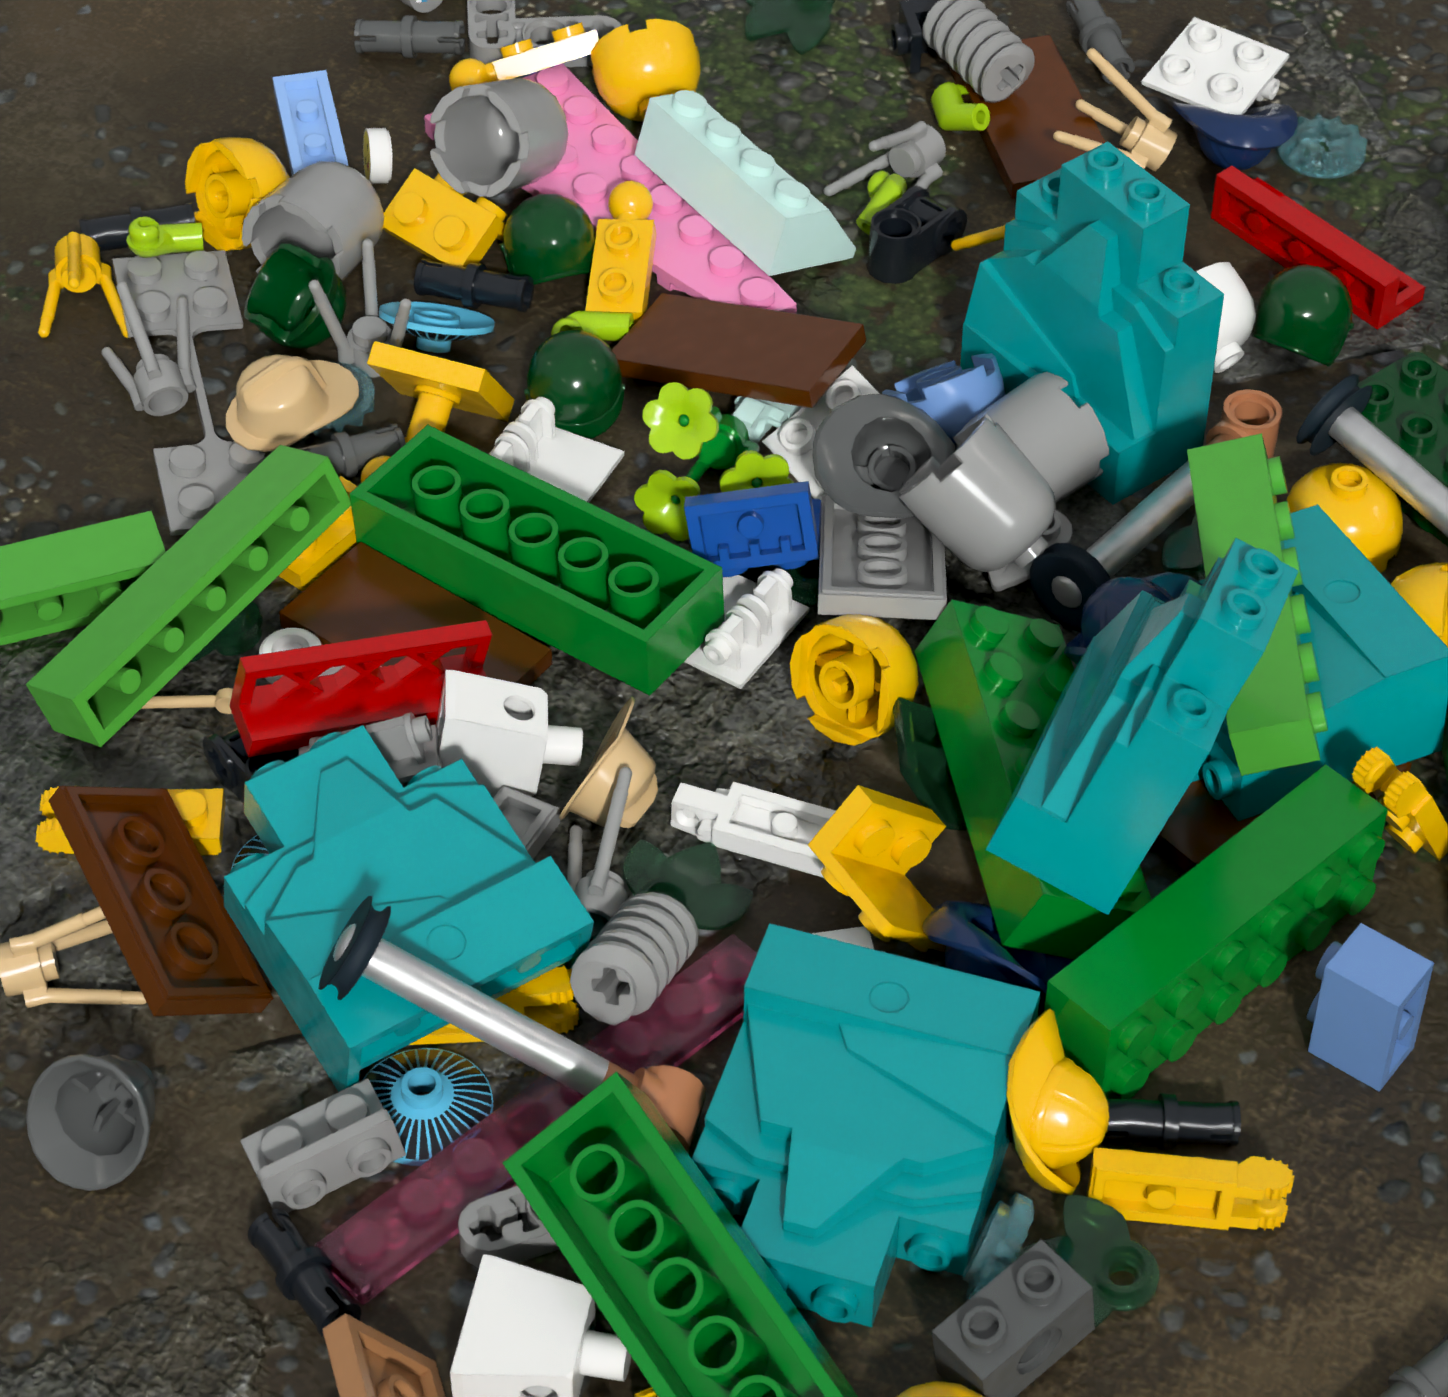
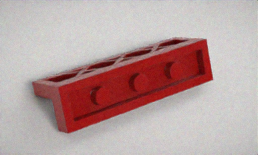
M1230 166L1216 175L1211 219L1284 268L1306 264L1323 267L1338 276L1349 292L1352 300L1353 314L1378 330L1423 300L1425 286L1259 177L1253 180L1234 166Z
M483 620L240 657L229 706L248 757L299 749L300 747L308 746L310 738L316 736L323 737L333 732L355 729L361 725H364L366 729V725L401 717L409 712H412L415 718L426 715L430 726L435 725L445 671L456 670L487 677L483 664L491 642L492 632L487 621ZM467 647L465 654L441 657L451 649ZM406 656L395 665L380 667L391 658ZM346 665L334 674L319 676L331 667ZM284 675L272 684L255 686L257 679Z

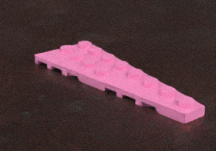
M563 63L542 69L523 78L542 84L557 98L566 115L569 135L565 155L556 169L537 182L520 188L533 196L538 194H559L573 199L589 215L596 237L598 219H614L608 208L609 195L614 187L625 181L639 182L647 187L653 198L652 212L646 220H654L657 232L652 272L657 274V284L668 291L674 289L685 292L693 298L797 314L796 302L770 276L634 155L638 140ZM432 113L424 116L425 133L432 140H435L434 131L436 124H431Z

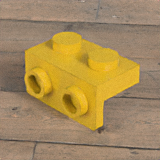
M414 168L385 210L383 230L438 263L467 267L471 262L479 263L495 239L503 242L505 228L503 221L507 214L484 197L479 196L475 203L464 197V194L455 191L442 179L439 173L433 179Z

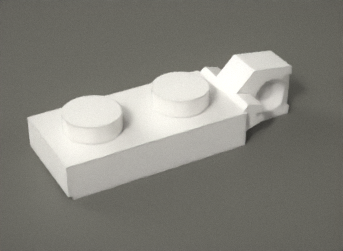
M733 782L730 789L717 788L715 792L680 783L671 803L672 827L695 835L699 840L715 847L823 877L821 869L825 865L810 849L808 844L836 810Z

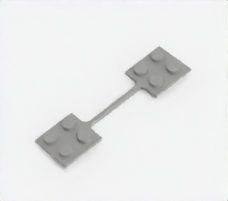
M225 250L194 251L191 253L167 254L150 258L135 256L112 259L116 284L120 281L127 283L147 336L173 335L177 337L176 302L180 297H184L188 301L191 373L196 384L194 395L204 439L195 445L153 449L171 536L185 535L273 452L248 450L234 441L222 440L215 434L193 339L197 334L206 331L243 329L241 312ZM122 307L128 338H131L133 334Z

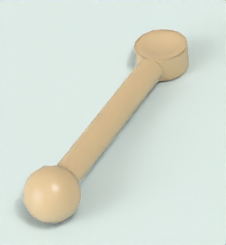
M223 688L216 695L153 696L141 709L216 708L221 713L232 714L229 705L233 689Z

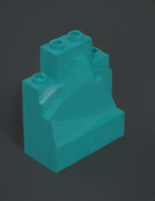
M1107 141L1062 164L1060 169L1017 190L1015 219L1005 224L1003 251L979 264L963 323L960 366L962 370L973 368L974 364L971 356L992 353L996 357L1003 378L1005 395L1035 374L1049 372L1064 378L1069 385L1061 390L1073 400L1077 407L1089 403L1104 429L1109 455L1100 460L1099 468L1103 470L1102 475L1088 484L1114 505L1184 465L1188 461V449L1203 446L1224 293L1183 262L1190 204Z
M1318 504L1291 513L1295 539L1285 540L1284 546L1285 549L1296 547L1303 578V585L1292 587L1293 596L1304 594L1311 625V632L1300 634L1301 644L1312 642L1320 681L1308 683L1309 693L1321 692L1328 724V731L1316 733L1321 760L1241 776L1229 737L1225 716L1213 747L1192 782L1204 778L1205 785L1211 796L1216 800L1222 799L1238 821L1264 813L1325 764L1350 782L1354 781L1351 774L1357 764L1356 762L1360 760L1366 751L1371 750L1372 747H1378L1390 756L1395 766L1433 754L1442 749L1448 703V647ZM1205 579L1200 580L1199 582H1200L1201 584H1203V582L1205 581Z
M1235 538L1224 558L1218 557L1202 586L1189 579L1180 596L1167 603L1142 590L1092 638L1064 687L985 850L1109 915L1209 755L1228 709L1267 647L1299 570L1283 563L1271 552L1255 548Z
M361 725L345 734L342 732L327 734L316 741L308 752L287 762L282 760L270 762L258 769L250 780L244 782V814L269 854L266 856L263 853L250 855L238 862L231 869L230 873L224 876V907L338 1092L359 1083L360 1070L449 1024L447 1021L363 976L359 978L351 991L342 1000L337 999L338 989L334 985H327L323 990L319 989V981L324 966L335 943L353 913L368 896H372V906L376 911H382L387 906H391V915L382 936L383 939L494 999L558 966L563 967L565 965L567 969L572 968L579 955L590 943L594 921L553 858L549 856L537 863L534 862L486 787L478 784L463 759L444 768L439 765L430 766L417 773L408 782L407 786L403 787L364 725Z
M769 923L744 985V1021L706 1113L705 1127L692 1160L730 1214L745 1216L741 1230L795 1307L817 1312L821 1317L832 1322H853L872 1327L896 1258L911 1261L916 1266L928 1271L938 1272L944 1270L966 1276L1013 1133L1007 1101L1009 1061L1023 1034L1038 1018L1039 991Z

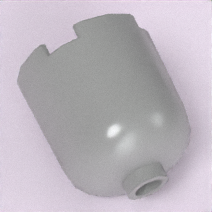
M515 78L460 86L443 96L431 115V124H436L434 131L436 148L432 149L430 153L431 159L441 178L455 191L462 194L470 192L481 197L497 196L535 183L556 169L565 155L569 134L566 115L557 98L547 88L528 79Z
M318 161L297 171L251 208L243 221L242 241L245 247L251 243L253 252L261 263V266L256 270L257 273H259L269 255L281 243H289L303 248L318 258H330L334 263L337 275L343 281L363 260L362 242L365 239H370L375 246L381 237L384 212L378 193L370 181L360 172L342 163Z
M1044 372L1035 374L972 418L963 429L975 419L987 413L994 422L1003 428L1045 478L1054 492L1055 502H1058L1102 475L1103 470L1099 468L1100 460L1109 455V448L1104 429L1089 403L1077 407L1073 400L1061 390L1069 385L1068 382L1060 376ZM957 442L955 443V451L959 447Z
M985 413L953 437L959 447L941 465L933 456L930 457L900 489L899 493L901 495L899 498L905 503V506L967 567L990 572L999 570L1014 561L1020 568H1023L1033 561L1048 545V542L1041 535L1053 520L1056 509L1055 495L1045 478L1009 435Z

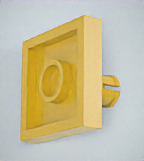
M374 341L367 364L398 393L418 398L406 437H404L405 443L411 440L426 425H430L445 433L452 407L508 422L515 399L485 369Z

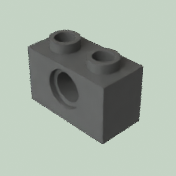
M1042 1239L1039 1240L931 1331L937 1373L946 1382L961 1384L984 1397H1016L1095 1329L1093 1287Z

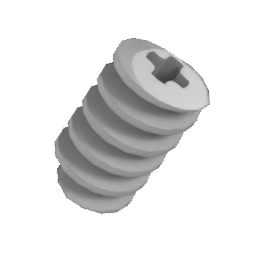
M940 0L928 12L923 24V37L926 44L934 49L940 58L948 62L950 68L959 73L961 78L971 85L977 94L984 98L985 102L996 103L1005 100L1028 79L1034 68L1035 55L1033 50L1022 43L1020 37L1011 32L1005 23L998 20L996 14L987 9L981 0Z
M655 892L636 894L625 901L609 922L600 930L597 937L593 938L588 947L582 951L572 966L570 984L575 999L584 1011L598 1021L615 1026L627 1021L631 1016L639 1015L648 1010L698 945L699 931L692 914L682 903L674 898Z

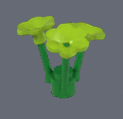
M679 382L664 385L660 390L659 398L645 405L642 418L651 429L649 444L658 453L673 451L677 457L683 460L693 459L698 455L699 458L684 477L676 478L667 470L653 472L648 483L641 485L636 490L634 502L644 512L643 523L649 531L654 534L667 533L674 540L685 541L689 539L684 511L685 497L700 495V487L697 482L709 467L718 470L728 469L722 473L719 479L721 492L794 483V481L788 477L789 466L784 457L778 454L763 457L758 453L759 445L749 441L748 429L740 419L729 414L721 415L719 408L712 406V398L704 389L695 388L688 390L687 387Z

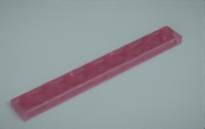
M732 934L675 976L648 1010L639 1015L631 1016L627 1021L615 1026L609 1025L582 1047L632 1074L641 1067L645 1069L659 1065L678 1067L744 1016V985L757 953ZM545 1074L316 1243L315 1247H320L332 1261L333 1276L362 1305L366 1304L458 1234L460 1214L469 1203L517 1186L503 1165V1162L585 1096Z

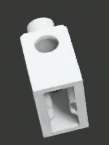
M456 670L445 671L436 722L439 761H443V768L463 759L478 784L484 785L493 798L503 785L529 796L537 794L543 763L568 766L580 765L583 730L580 727L548 725V695L543 689Z
M483 1254L450 1371L452 1397H579L584 1375L625 1382L631 1355L617 1335L595 1331V1301L584 1285L496 1256Z

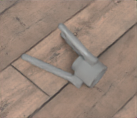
M918 121L908 129L873 140L869 143L871 151L876 152L890 147L891 150L824 188V194L828 197L890 165L902 177H919L914 186H921L927 189L932 182L943 175V171L938 163L943 161L946 155L944 140L936 129L923 121Z
M365 239L362 242L365 317H361L353 323L347 338L319 281L311 280L309 282V289L337 347L339 364L342 366L350 365L352 371L357 375L375 378L380 377V375L367 364L373 343L376 341L402 348L409 321L411 301L409 299L401 300L393 330L387 326L383 319L378 317L374 244L372 240Z
M120 281L117 283L116 288L142 359L137 363L136 373L133 377L110 347L102 349V356L130 394L136 411L145 410L146 413L152 416L172 414L186 404L188 393L196 389L191 373L188 301L186 298L180 297L176 302V364L164 354H154L126 282Z
M623 767L619 771L594 870L589 871L586 877L583 878L582 828L579 825H573L570 828L567 881L594 921L591 939L597 937L600 930L609 922L625 901L636 894L651 892L671 860L668 854H660L629 898L624 889L623 879L616 873L609 871L632 777V771L628 767Z

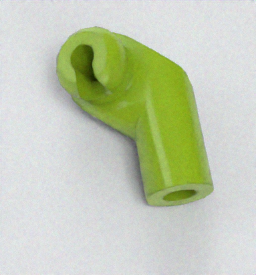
M952 82L940 84L931 97V105L938 125L946 131L985 130L990 122L989 109L982 103H964L962 95L969 94L967 89L960 84Z
M878 171L872 175L868 182L867 189L871 200L856 219V224L869 236L871 219L874 214L891 205L907 191L906 181L899 174L894 173L890 175L886 171Z
M139 217L134 219L128 228L129 235L126 241L129 249L142 258L177 252L204 251L201 222L159 225L157 221L150 217Z
M576 311L566 318L558 320L552 327L551 336L565 330H582L596 335L603 341H620L633 327L634 317L632 313Z

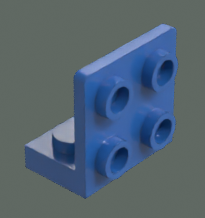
M809 481L685 497L684 511L692 553L722 567L723 577L740 575L747 571L748 568L770 565L784 570L795 569L804 566L809 560L819 559L822 504L820 499L811 498Z

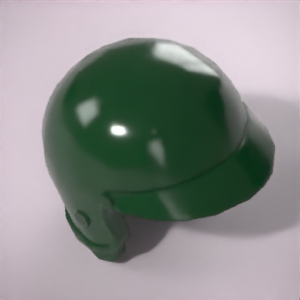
M538 194L522 201L511 212L506 221L503 242L500 244V250L504 252L509 274L531 276L534 285L561 278L591 273L595 244L594 227L583 207L573 199L559 194Z
M281 243L269 255L250 289L245 303V318L253 323L266 337L282 346L291 349H307L320 345L329 339L331 334L314 301V297L309 289V282L311 280L319 281L341 325L347 305L346 291L342 280L336 273L334 263L330 258H318L303 248L289 243Z
M1306 264L1288 267L1277 273L1265 286L1255 313L1256 318L1252 337L1329 367L1340 354L1349 331L1354 329L1352 300L1349 292L1338 276L1323 267Z
M565 330L548 337L536 348L527 370V389H524L526 401L536 399L537 397H545L550 400L555 406L554 416L555 427L588 439H593L605 433L616 422L622 410L625 384H622L621 368L616 355L609 345L594 334L582 330Z

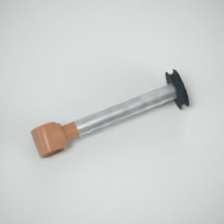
M1352 374L1341 380L1319 400L1308 414L1297 434V444L1310 442V455L1316 456L1338 442L1448 537V488L1361 414L1373 393L1372 386L1367 385L1359 388V375Z
M1246 389L1236 391L1228 395L1224 401L1220 421L1208 431L1206 445L1262 433L1267 456L1272 458L1282 420V407L1271 395L1259 390ZM1189 461L1182 465L1087 550L1070 543H1054L1046 548L1043 554L1033 560L1029 569L1030 585L1036 600L1049 616L1065 627L1075 631H1082V611L1090 595L1106 581L1111 580L1110 578L1195 503Z
M368 896L353 913L324 966L319 981L320 990H323L327 985H334L338 989L337 999L342 1000L351 991L359 978L363 976L584 1096L588 1095L615 1072H618L648 1095L689 1154L707 1097L705 1086L696 1076L681 1068L667 1065L651 1066L648 1069L641 1067L632 1074L383 939L382 936L391 915V906H387L382 911H376L372 906V896Z

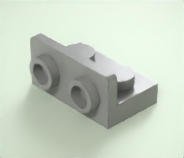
M368 1078L240 1140L272 1209H283L287 1213L295 1209L310 1207L320 1201L324 1195L360 1177L373 1176L384 1170L389 1163L406 1155L394 1122L388 1111L383 1108Z

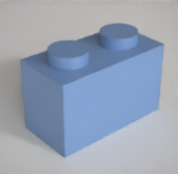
M1362 923L1358 925L1343 945L1337 941L1333 942L1323 954L1316 969L1315 977L1321 980L1322 983L1320 991L1315 996L1307 1014V1020L1313 1023L1308 1052L1380 1092L1415 1046L1434 962Z

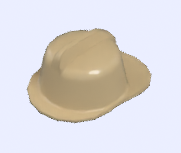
M279 354L264 356L252 362L242 371L236 385V397L231 401L226 412V429L235 443L248 450L269 452L274 451L279 445L288 447L350 411L359 397L358 381L351 371L337 363Z
M634 697L627 700L616 716L593 758L584 781L561 812L560 820L565 818L569 812H572L605 827L613 791L616 787L619 771L623 767L631 769L632 777L620 827H634L654 802L658 792L655 774L656 763L625 727L635 703Z

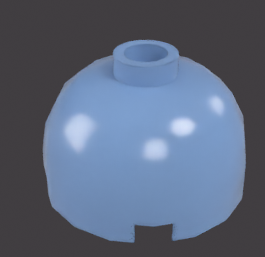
M990 353L971 356L974 364L973 368L962 370L961 366H956L955 360L904 378L894 383L896 391L885 389L882 394L899 398L922 409L939 424L955 446L956 441L953 437L972 418L1005 396V389L996 357Z

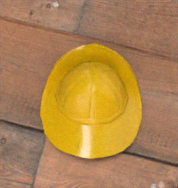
M1049 1008L1026 1030L1009 1061L1007 1101L1015 1148L1030 1178L1039 1186L1053 1193L1072 1196L1081 1177L1078 1161L1093 1153L1094 1147H1098L1102 1143L1107 1132L1109 1104L1104 1090L1096 1079L1078 1067L1071 1059L1066 1058L1055 1012Z

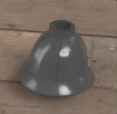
M87 1054L70 1055L53 1062L41 1073L33 1085L26 1113L28 1137L33 1153L42 1167L57 1181L72 1188L87 1191L106 1189L120 1183L130 1175L144 1157L149 1142L150 1126L154 1120L155 1078L152 1071L138 1060H128L113 1054L102 1056Z

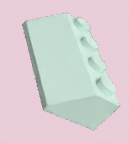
M680 90L675 94L651 97L649 99L634 155L768 276L854 257L856 248L831 211L816 199L804 184L797 182L776 164L771 155L761 151L745 137L738 126L727 121L713 109L702 95L693 90Z

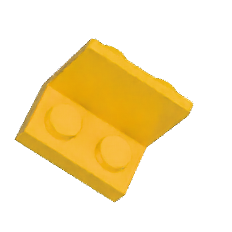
M857 785L808 844L810 849L825 865L821 869L822 876L833 888L854 900L862 910L858 915L860 922L880 940L889 942L893 938L908 942L911 946L922 952H926L929 948L945 952L946 945L929 940L923 930V921L934 909L905 875L912 867L918 865L927 857L932 843L946 828V825L930 808Z

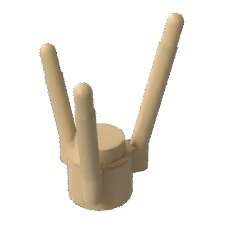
M1090 48L1087 51V57L1146 119L1143 120L1135 116L1127 125L1082 99L1076 101L1075 107L1092 117L1095 121L1120 134L1122 137L1119 145L1127 149L1126 151L1119 149L1122 153L1143 169L1147 167L1153 172L1156 171L1169 155L1177 139V133L1168 129L1172 119L1157 111L1096 49ZM1055 131L1053 134L1054 140L1087 152L1103 144L1063 131Z
M100 906L32 934L10 938L8 942L0 943V978L4 992L7 997L23 994L27 1008L47 1003L143 1005L147 1003L141 991L48 988V981L60 978L56 952L113 933L107 920H103L106 918Z

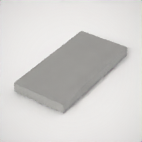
M827 494L822 496L818 614L842 616L861 614L883 618L937 620L947 606L945 546L916 517L885 518L859 515L845 510Z

